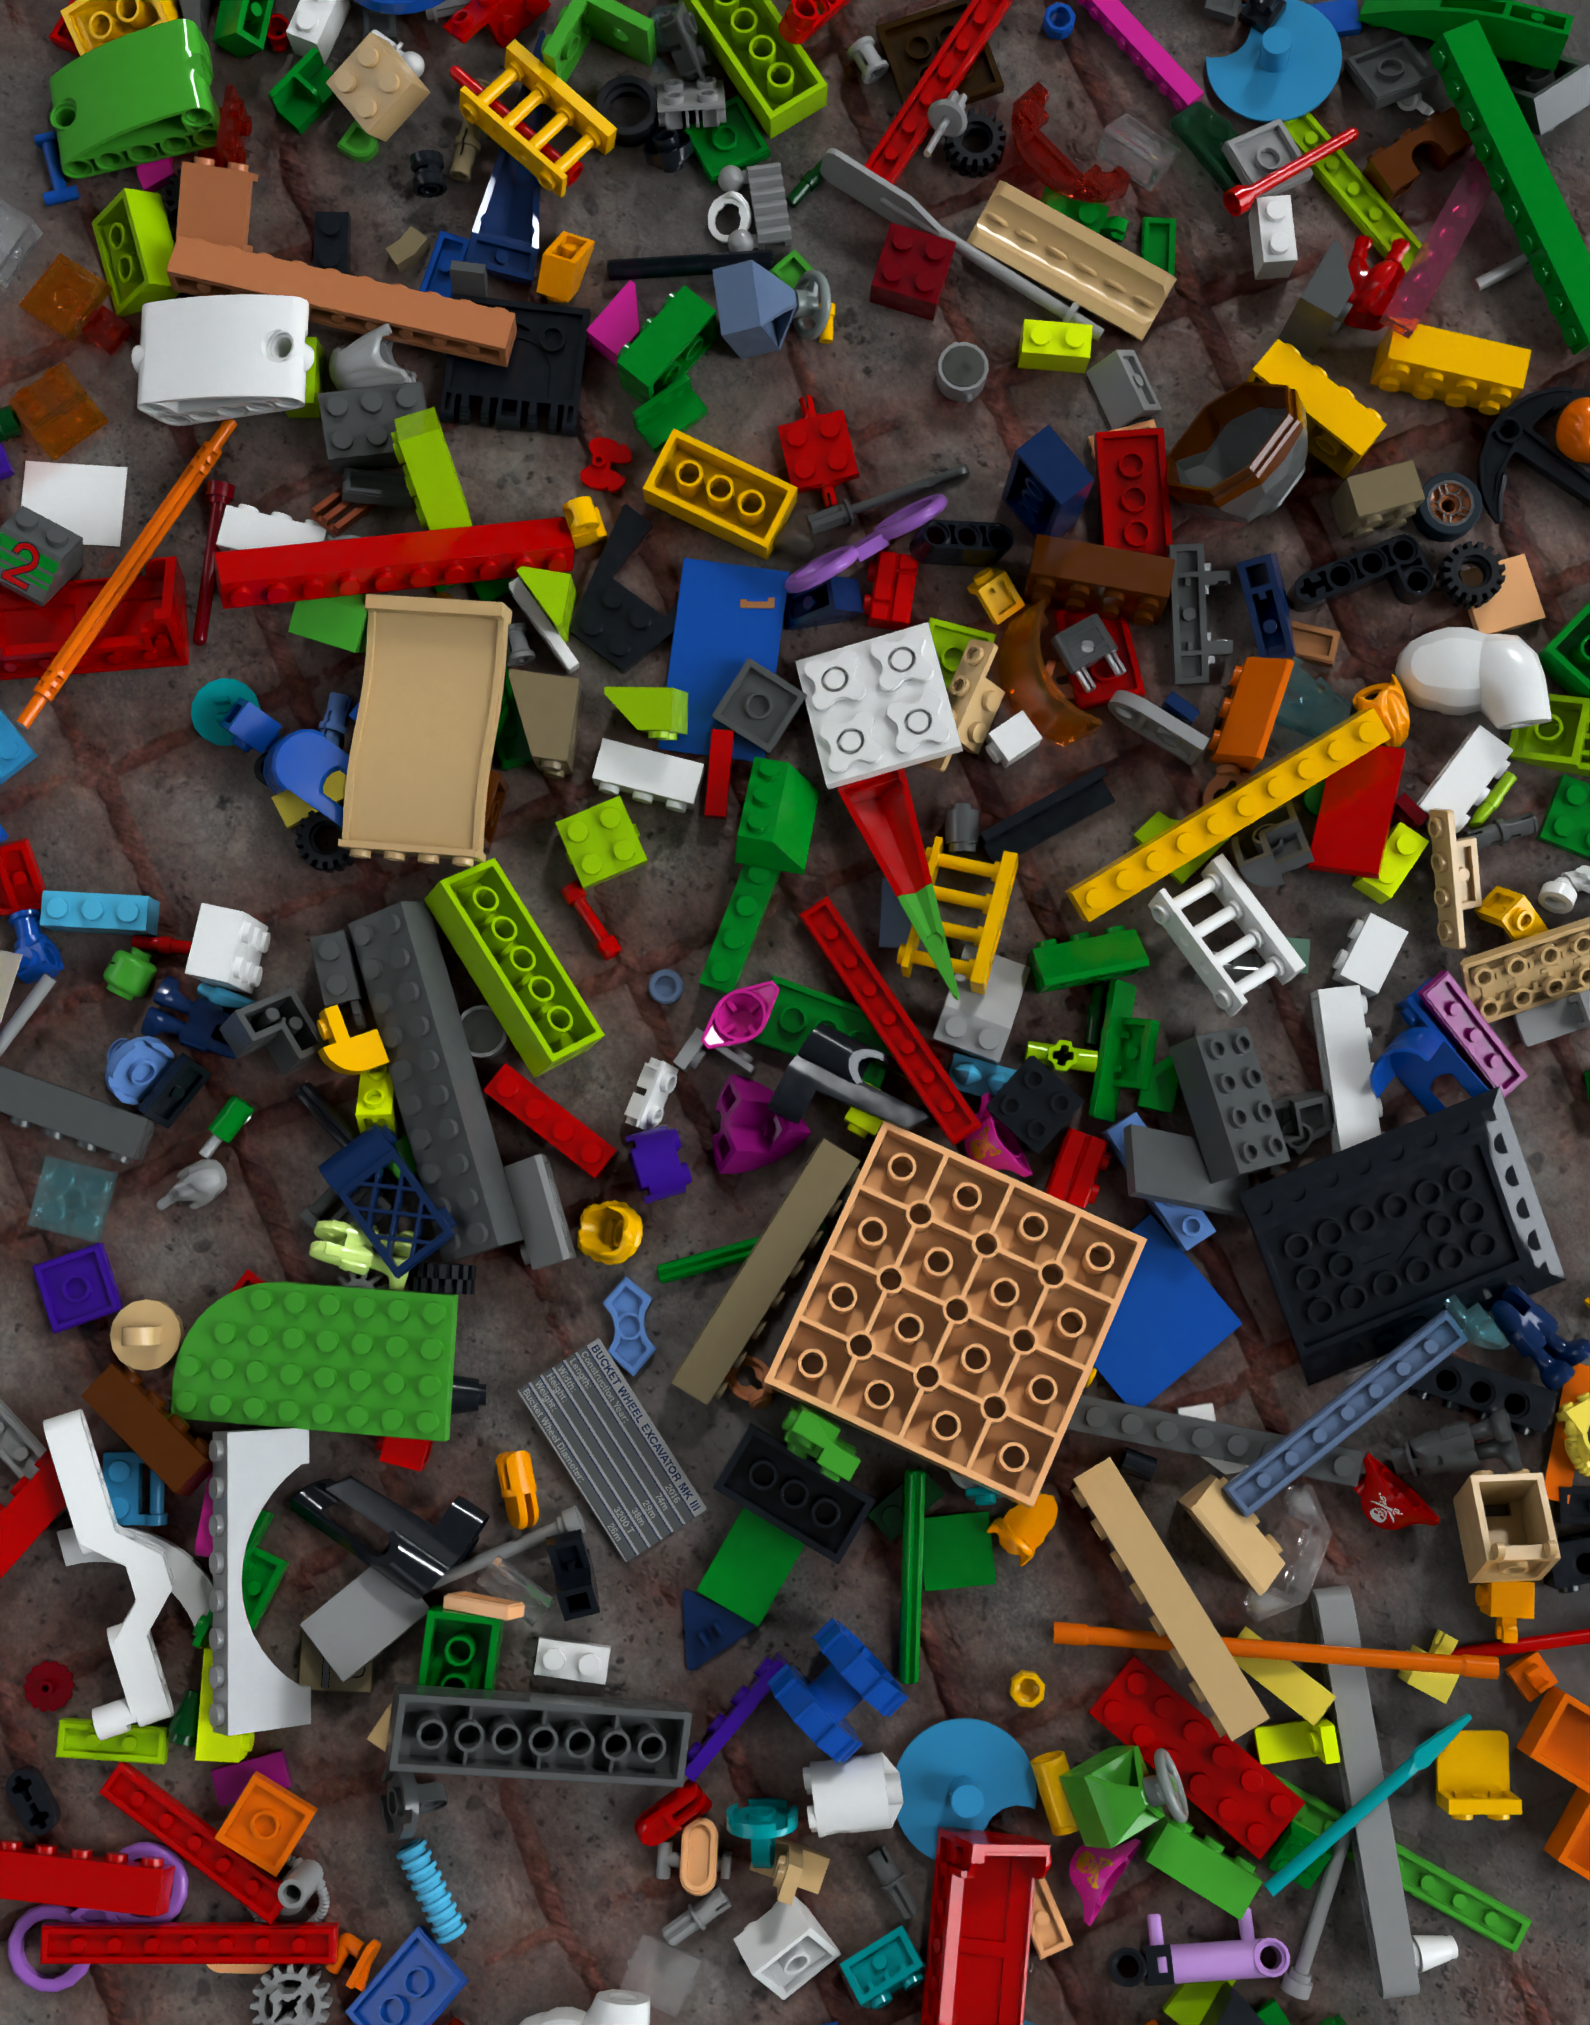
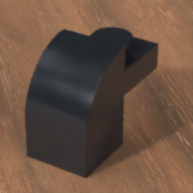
M581 1529L546 1537V1548L555 1574L556 1595L564 1621L600 1613L594 1567Z

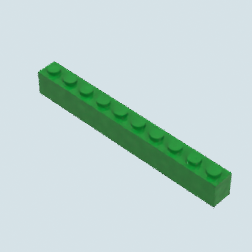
M1478 19L1443 33L1428 51L1434 68L1438 70L1445 84L1447 96L1453 101L1458 111L1461 125L1467 131L1475 147L1476 157L1482 162L1487 172L1490 186L1497 194L1504 208L1505 218L1511 223L1518 238L1519 247L1526 255L1533 269L1534 279L1541 286L1548 301V308L1555 316L1562 330L1563 340L1570 347L1573 355L1590 349V254Z

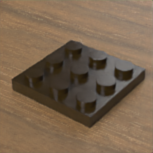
M955 0L876 26V36L884 58L889 64L888 69L902 106L972 0ZM988 42L956 89L959 95L962 93L967 95L968 99L965 105L1003 93L1004 83Z

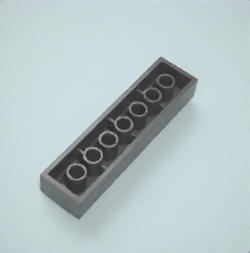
M395 1684L384 1760L389 1771L683 1787L692 1712L682 1702Z

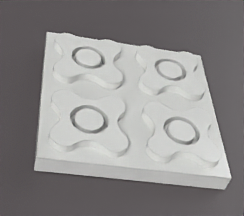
M928 622L795 661L802 691L807 694L805 703L828 790L963 751Z

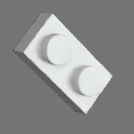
M540 1636L534 1675L605 1685L611 1646Z

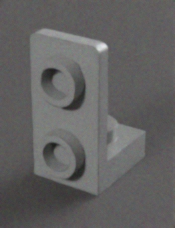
M699 1028L695 1029L673 1061L674 1065L685 1073L689 1067L696 1069L707 1053L703 1050L705 1045L701 1041L704 1032ZM726 1047L713 1049L748 1074L752 1075L755 1071V1067L750 1064L753 1058L738 1047L733 1052Z

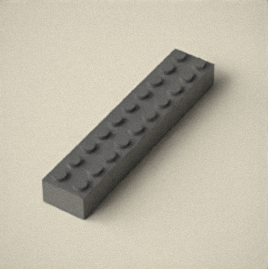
M400 901L349 923V930L376 1026L389 1059L387 1065L421 1185L437 1208L446 1207L457 1223L452 1228L456 1235L439 1248L443 1263L469 1258L524 1240L429 907L425 901ZM432 1221L437 1237L443 1230L436 1221Z

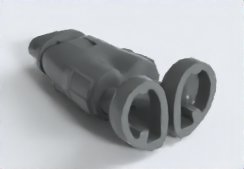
M1505 1408L1493 1411L1489 1418L1474 1425H1470L1466 1420L1445 1425L1439 1428V1430L1424 1432L1423 1435L1417 1436L1412 1440L1404 1441V1447L1390 1449L1391 1459L1397 1475L1413 1473L1414 1477H1417L1419 1473L1420 1475H1435L1448 1472L1462 1473L1479 1470L1482 1466L1481 1460L1492 1458L1501 1459L1509 1471L1514 1472L1523 1469L1514 1432H1512L1511 1422ZM1494 1437L1493 1439L1476 1444V1442L1474 1441L1478 1439Z

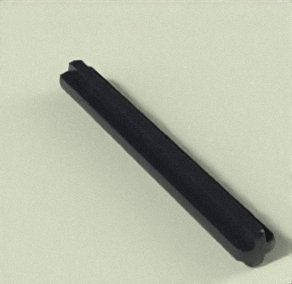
M772 250L611 259L607 261V275L611 281L713 274V269L748 260H753L769 271L774 267V254Z

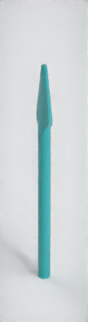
M1469 1713L1464 1714L1417 1746L1405 1762L1263 1884L1274 1897L1418 1770L1427 1768L1467 1725L1472 1716Z

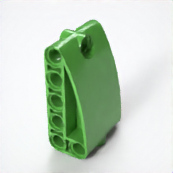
M176 19L124 35L83 54L50 77L49 86L53 106L50 113V121L57 134L63 174L70 178L82 179L215 147L223 142L224 134L220 110L210 91V85L214 78L210 50L198 26L189 19Z

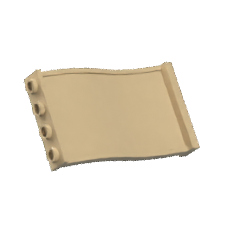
M366 594L364 608L368 611L365 668L349 754L343 807L342 839L338 840V846L350 851V857L371 859V853L384 854L383 859L398 862H404L405 856L418 857V862L426 864H439V859H451L452 865L473 867L474 861L486 862V855L483 850L487 792L502 704L508 625H511L512 610L503 602Z

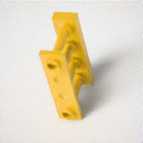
M514 39L506 47L504 64L506 70L478 96L464 85L460 89L459 110L469 123L480 127L536 176L543 188L553 191L558 197L562 198L566 193L568 175L565 173L591 148H597L606 156L614 148L617 128ZM513 82H521L532 92L502 119L489 105ZM540 103L548 105L557 115L529 141L514 129ZM566 125L572 126L583 137L553 163L540 150Z
M936 836L933 847H927L925 851L936 900L980 909L982 914L987 915L984 927L978 926L977 929L942 921L946 937L973 942L975 947H979L976 959L970 958L968 962L951 958L954 973L965 975V979L970 980L971 992L985 995L1018 869V853L1004 851L1001 862L995 861L994 864L944 854L943 838ZM943 867L989 877L991 882H996L993 894L987 893L986 896L935 886L939 868ZM911 925L907 944L901 943L897 955V964H901L903 977L907 978L911 976L913 964L937 969L929 953L918 950L920 937L913 925Z

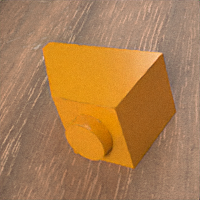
M563 231L542 255L536 292L546 295L551 301L569 303L579 291L595 241Z

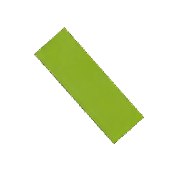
M63 1717L59 1720L56 1757L164 1765L168 1760L169 1741L167 1739L169 1732L166 1730L169 1725L148 1724L140 1727L136 1722L131 1724L130 1731L100 1741L94 1728L93 1719Z

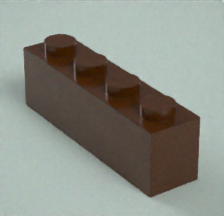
M110 1364L81 1397L174 1493L189 1497L213 1471V1462L209 1457V1444L200 1437H197L195 1440L187 1432L190 1425L178 1414L174 1413L171 1415L164 1408L167 1402L152 1389L147 1391L140 1384L143 1378L137 1371L128 1365L122 1368Z

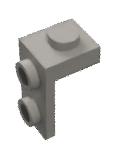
M1590 990L1515 1014L1513 1018L1524 1047L1590 1027Z

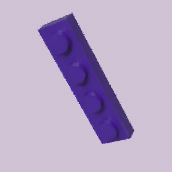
M778 1652L772 1659L766 1656L753 1672L757 1677L749 1687L743 1684L730 1699V1702L733 1704L730 1710L725 1715L719 1712L706 1728L709 1735L701 1744L695 1741L689 1747L685 1775L692 1782L696 1780L771 1690L767 1682L786 1663L788 1664V1661Z

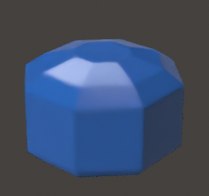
M1056 2L1046 8L1042 29L1048 38L1063 40L1072 34L1076 14L1070 5Z

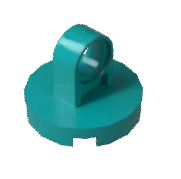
M772 1797L748 1799L749 1806L738 1809V1803L732 1804L726 1809V1830L734 1836L751 1839L753 1868L772 1869L776 1853L775 1838L792 1833L798 1827V1806L794 1804L792 1807L787 1808V1800Z

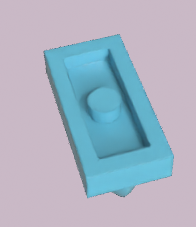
M954 1053L948 1075L959 1092L981 1098L985 1093L989 1092L994 1097L1017 1070Z

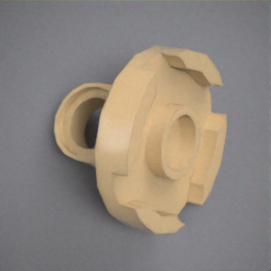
M145 1299L132 1302L120 1310L112 1323L110 1340L112 1350L122 1363L130 1366L132 1369L148 1371L164 1367L179 1353L185 1333L182 1319L179 1315H176L167 1303Z

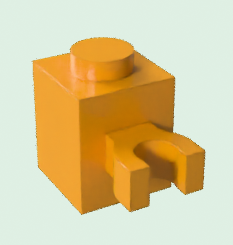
M1513 1581L1477 1584L1475 1600L1477 1606L1480 1607V1612L1490 1617H1497L1495 1638L1501 1639L1503 1643L1518 1644L1517 1618L1534 1619L1535 1582Z

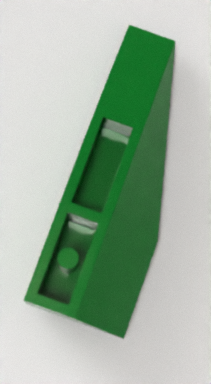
M1364 0L1358 17V21L1365 22L1372 27H1385L1399 31L1403 35H1416L1431 39L1433 42H1436L1443 33L1478 19L1494 55L1499 59L1528 64L1538 70L1547 69L1551 71L1556 70L1574 19L1572 15L1513 0Z

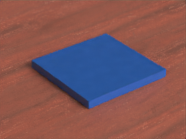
M1148 1214L1129 1230L1146 1238L1147 1241L1094 1363V1368L1097 1369L1123 1403L1142 1407L1149 1404L1243 1324L1152 1214Z

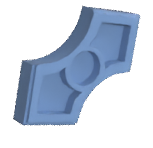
M625 1276L605 1299L603 1304L612 1315L615 1326L614 1340L608 1353L613 1360L634 1377L657 1349L650 1341L645 1329L646 1310L653 1298L630 1278Z

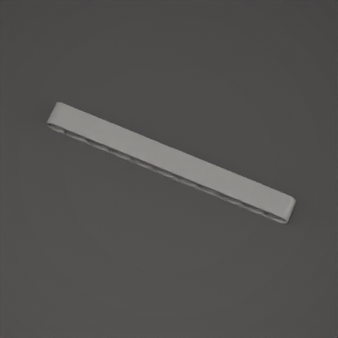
M1346 1584L1310 1590V1602L1317 1644L1362 1648L1354 1601L1349 1586ZM1321 1663L1325 1688L1336 1696V1699L1329 1707L1331 1723L1335 1726L1340 1756L1338 1768L1347 1812L1384 1780L1365 1667ZM1386 1798L1353 1827L1351 1839L1374 1980L1382 2000L1418 1995L1420 1993L1388 1798Z

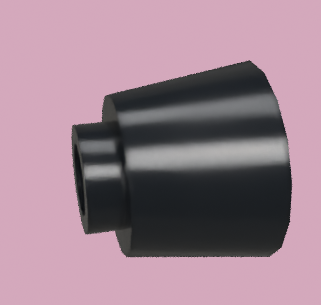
M453 1375L451 1415L478 1411L479 1406H486V1384H479L478 1378Z

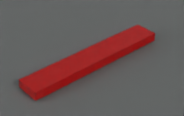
M119 1762L98 1793L271 1925L285 1907L281 1904L277 1895L278 1888L283 1881L214 1839L218 1833L216 1829L130 1763Z

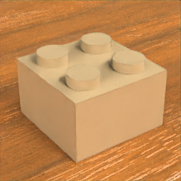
M372 32L365 37L326 81V84L364 131L384 142H387L431 93L391 43Z

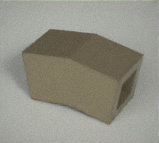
M410 226L398 241L385 248L399 274H402L416 265L431 246L426 236Z

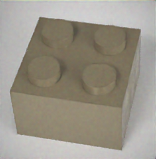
M1409 460L1347 477L1330 499V504L1341 539L1353 536L1354 539H1361L1373 534L1374 530L1386 527V530L1389 531L1407 524V519L1416 513V509L1425 500V496L1414 461Z

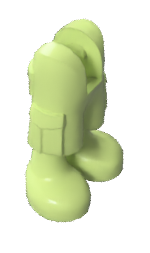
M337 1220L317 1222L314 1234L322 1240L311 1243L309 1256L339 1266L340 1269L346 1272L349 1271L359 1275H365L369 1272V1269L377 1270L387 1275L390 1289L404 1290L409 1271L401 1278H396L378 1253H374L373 1249L375 1247L357 1222H351L350 1224ZM373 1226V1230L378 1234L379 1229H377V1226ZM405 1230L400 1234H396V1237L413 1239L414 1231ZM381 1240L384 1246L387 1247L388 1241ZM395 1242L393 1250L395 1256L392 1257L398 1266L410 1257L412 1244Z

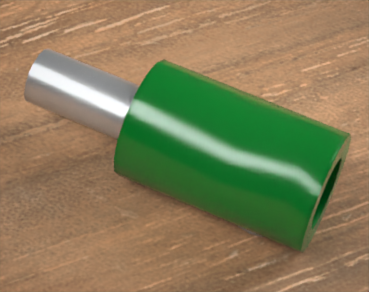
M233 1094L208 1127L212 1135L201 1148L199 1154L209 1159L222 1141L230 1144L241 1127L249 1121L255 1108Z

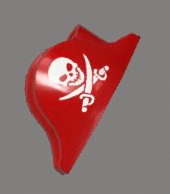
M1367 1453L1365 1455L1363 1463L1366 1474L1358 1481L1357 1487L1353 1486V1489L1361 1496L1362 1510L1370 1522L1386 1530H1399L1412 1524L1436 1526L1440 1522V1517L1397 1474L1371 1454Z

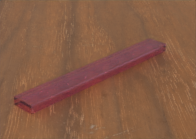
M1475 152L1379 320V323L1407 339L1411 337L1492 191L1487 172L1482 162L1477 159Z

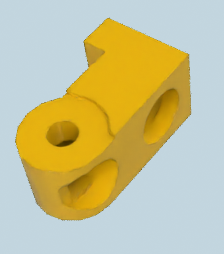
M590 496L577 497L563 504V512L575 549L608 539L598 507L594 508Z

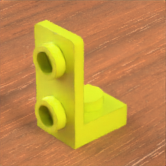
M387 1064L360 1074L355 1113L360 1134L374 1123H377L381 1127L387 1124L395 1135H398V1124L393 1108L395 1090Z
M1324 1716L1316 1726H1313L1306 1719L1254 1728L1258 1760L1262 1765L1317 1756L1325 1764L1340 1762L1335 1726Z

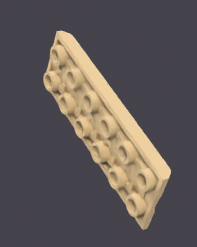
M999 180L966 241L991 258L1072 303L1076 302L1082 309L1141 342L1177 280L1163 269Z
M1590 917L1464 958L1460 962L1466 995L1487 1023L1590 989Z

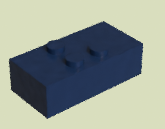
M1047 425L1015 451L1001 498L1035 539L1037 534L1060 538L1076 525L1095 478L1051 426Z

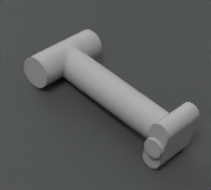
M668 1838L658 1845L656 1878L670 1879L671 1867L680 1868L681 1853L672 1852V1839ZM725 1850L722 1856H718L717 1872H721V1879H730L732 1851Z

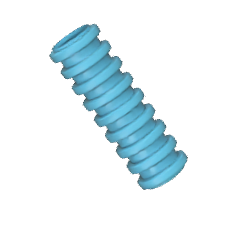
M418 1838L401 1847L396 1854V1858L403 1861L401 1868L408 1872L406 1879L413 1882L411 1889L418 1893L416 1900L423 1903L421 1910L428 1914L426 1921L433 1924L431 1931L438 1935L436 1942L438 1944H446L463 1934L467 1925L465 1922L460 1921L462 1917L461 1912L455 1911L457 1904L455 1901L450 1900L452 1896L451 1891L445 1890L447 1883L445 1880L440 1879L442 1875L441 1870L435 1869L437 1862L435 1859L430 1858L432 1854L431 1849L425 1848L427 1844L426 1839Z

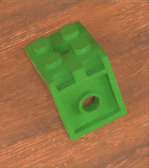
M572 0L569 6L565 5L561 9L556 29L553 34H548L545 37L541 47L544 65L565 83H567L592 37L649 67L653 65L657 58L654 20L615 0Z

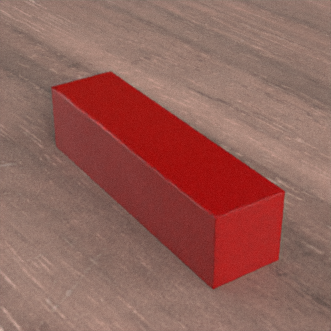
M712 729L705 818L727 820L734 745V731Z

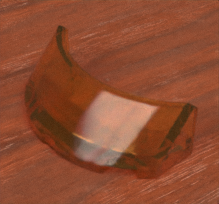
M1041 600L1009 622L1001 643L999 676L1002 689L1005 691L1014 713L1017 714L1023 710L1040 734L1054 740V743L1066 747L1096 734L1102 726V721L1100 718L1092 716V714L1085 713L1068 701L1051 680L1044 665L1040 649V631L1049 623L1044 614L1047 607L1046 602Z

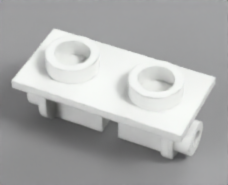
M652 1057L649 1063L645 1062L636 1086L647 1091L644 1096L633 1092L624 1113L627 1116L625 1123L643 1130L652 1129L659 1125L664 1115L663 1108L668 1095L676 1086L678 1068Z

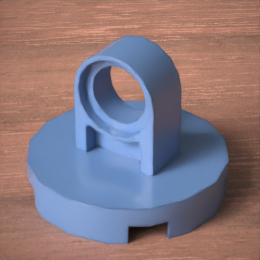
M150 1036L137 1037L132 1040L126 1038L116 1040L110 1046L107 1053L108 1064L105 1072L107 1088L123 1103L131 1105L140 1104L138 1100L145 1099L172 1066V1058H175L174 1053L160 1039Z

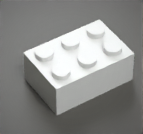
M201 903L185 974L211 986L253 994L254 987L259 986L262 978L263 969L259 966L262 953H266L270 945L271 934L267 932L268 926L243 911Z

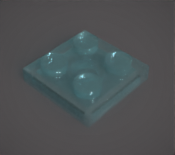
M46 1156L27 1225L100 1242L118 1173Z

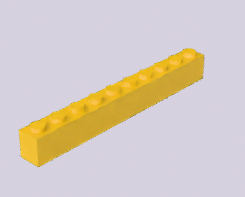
M1374 708L1362 709L1065 890L1081 919L1091 922L1386 742L1391 737Z

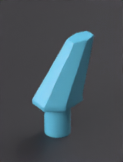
M204 982L197 988V995L205 997L210 1002L219 1004L223 1008L241 1009L256 1002L225 988L213 987Z

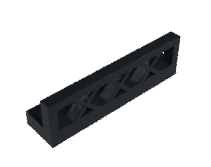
M1103 766L1096 768L982 831L979 835V844L991 864H994L995 861L1001 862L1004 851L1018 853V856L1114 804L1115 799L1104 782L1107 773Z

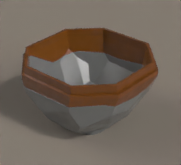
M1243 382L1206 404L1166 457L1167 485L1169 486L1171 496L1183 506L1207 518L1219 521L1250 522L1258 516H1266L1274 512L1297 484L1306 468L1305 461L1308 455L1306 410L1298 392L1295 389H1290L1288 385Z

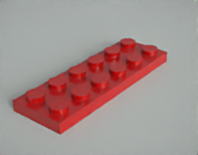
M1134 1655L1129 1658L1088 1709V1712L1124 1744L1127 1746H1139L1143 1760L1153 1769H1155V1751L1158 1748L1165 1749L1176 1766L1186 1797L1259 1860H1261L1306 1803L1235 1741L1229 1740L1227 1735L1220 1738L1205 1715Z

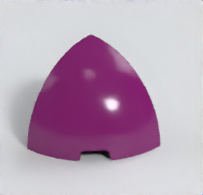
M730 1074L727 1078L716 1105V1112L721 1113L722 1119L719 1133L713 1134V1151L720 1174L748 1172L774 1163L795 1150L811 1134L802 1118L799 1124H794L766 1110L774 1091L754 1080Z

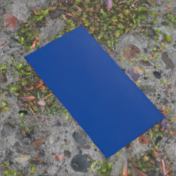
M684 558L666 687L676 688L689 693L688 735L677 734V741L659 740L658 749L710 756L712 729L730 730L711 716L748 657L776 675L787 595L784 584L790 572ZM775 597L774 609L740 608L741 599H747V601H768V598ZM734 732L732 759L753 762L754 757H765V751Z

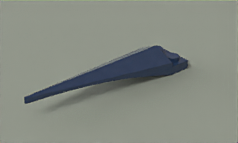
M544 30L540 32L533 51V55L543 64L541 47L545 39ZM522 84L515 107L532 92L524 84ZM542 103L522 120L536 133L542 129ZM502 147L500 148L471 231L466 262L485 264L487 275L532 286L539 250L540 183L536 176Z

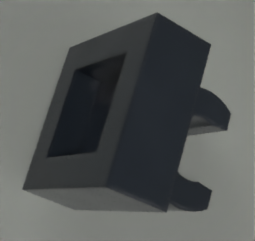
M1248 0L1239 14V21L1264 34L1267 29L1275 26L1286 10L1287 2L1284 0Z

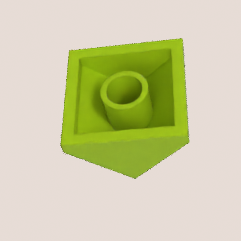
M521 566L516 570L520 580L565 643L568 642L570 636L569 628L572 623L577 597L571 574Z

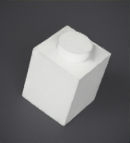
M1022 710L988 733L986 738L988 745L985 748L996 764L1001 762L1004 768H1007L1039 746L1043 738Z

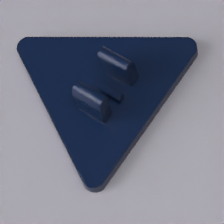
M689 1589L685 1590L682 1594L687 1668L691 1671L704 1664L754 1628V1624Z

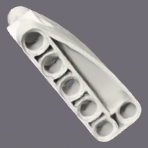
M238 294L187 297L144 304L141 316L140 345L133 348L131 355L133 367L138 373L137 409L165 424L187 426L303 408L305 406L306 391L305 372L311 368L315 357L312 347L305 343V337L308 336L309 302L296 296Z

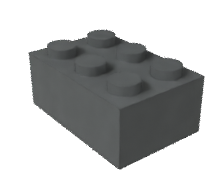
M422 382L318 393L331 474L344 473V467L373 470L399 467L406 464L399 465L393 448L391 432L396 431L394 419L426 409Z

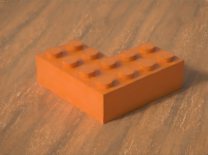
M1552 1686L1547 1690L1516 1748L1578 1786L1543 1850L1560 1863L1590 1880V1707L1557 1687Z

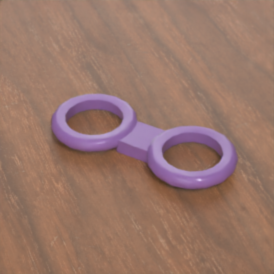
M934 494L900 509L879 523L873 530V533L852 545L832 550L799 568L786 579L784 584L786 591L793 594L808 590L839 574L855 561L861 562L889 546V540L911 532L936 517L947 507L948 499L943 494Z
M138 1842L120 1851L121 1853L129 1854L128 1860L134 1861L142 1858V1856H156L164 1858L163 1864L175 1865L169 1911L157 1917L85 1908L76 1909L52 1904H40L28 1909L16 1921L8 1938L7 1956L13 1973L24 1985L39 1992H58L73 1986L87 1973L90 1964H74L68 1971L59 1975H45L36 1971L28 1962L24 1951L25 1937L30 1927L44 1919H57L61 1922H171L181 1912L188 1897L189 1877L184 1862L171 1848L158 1842Z

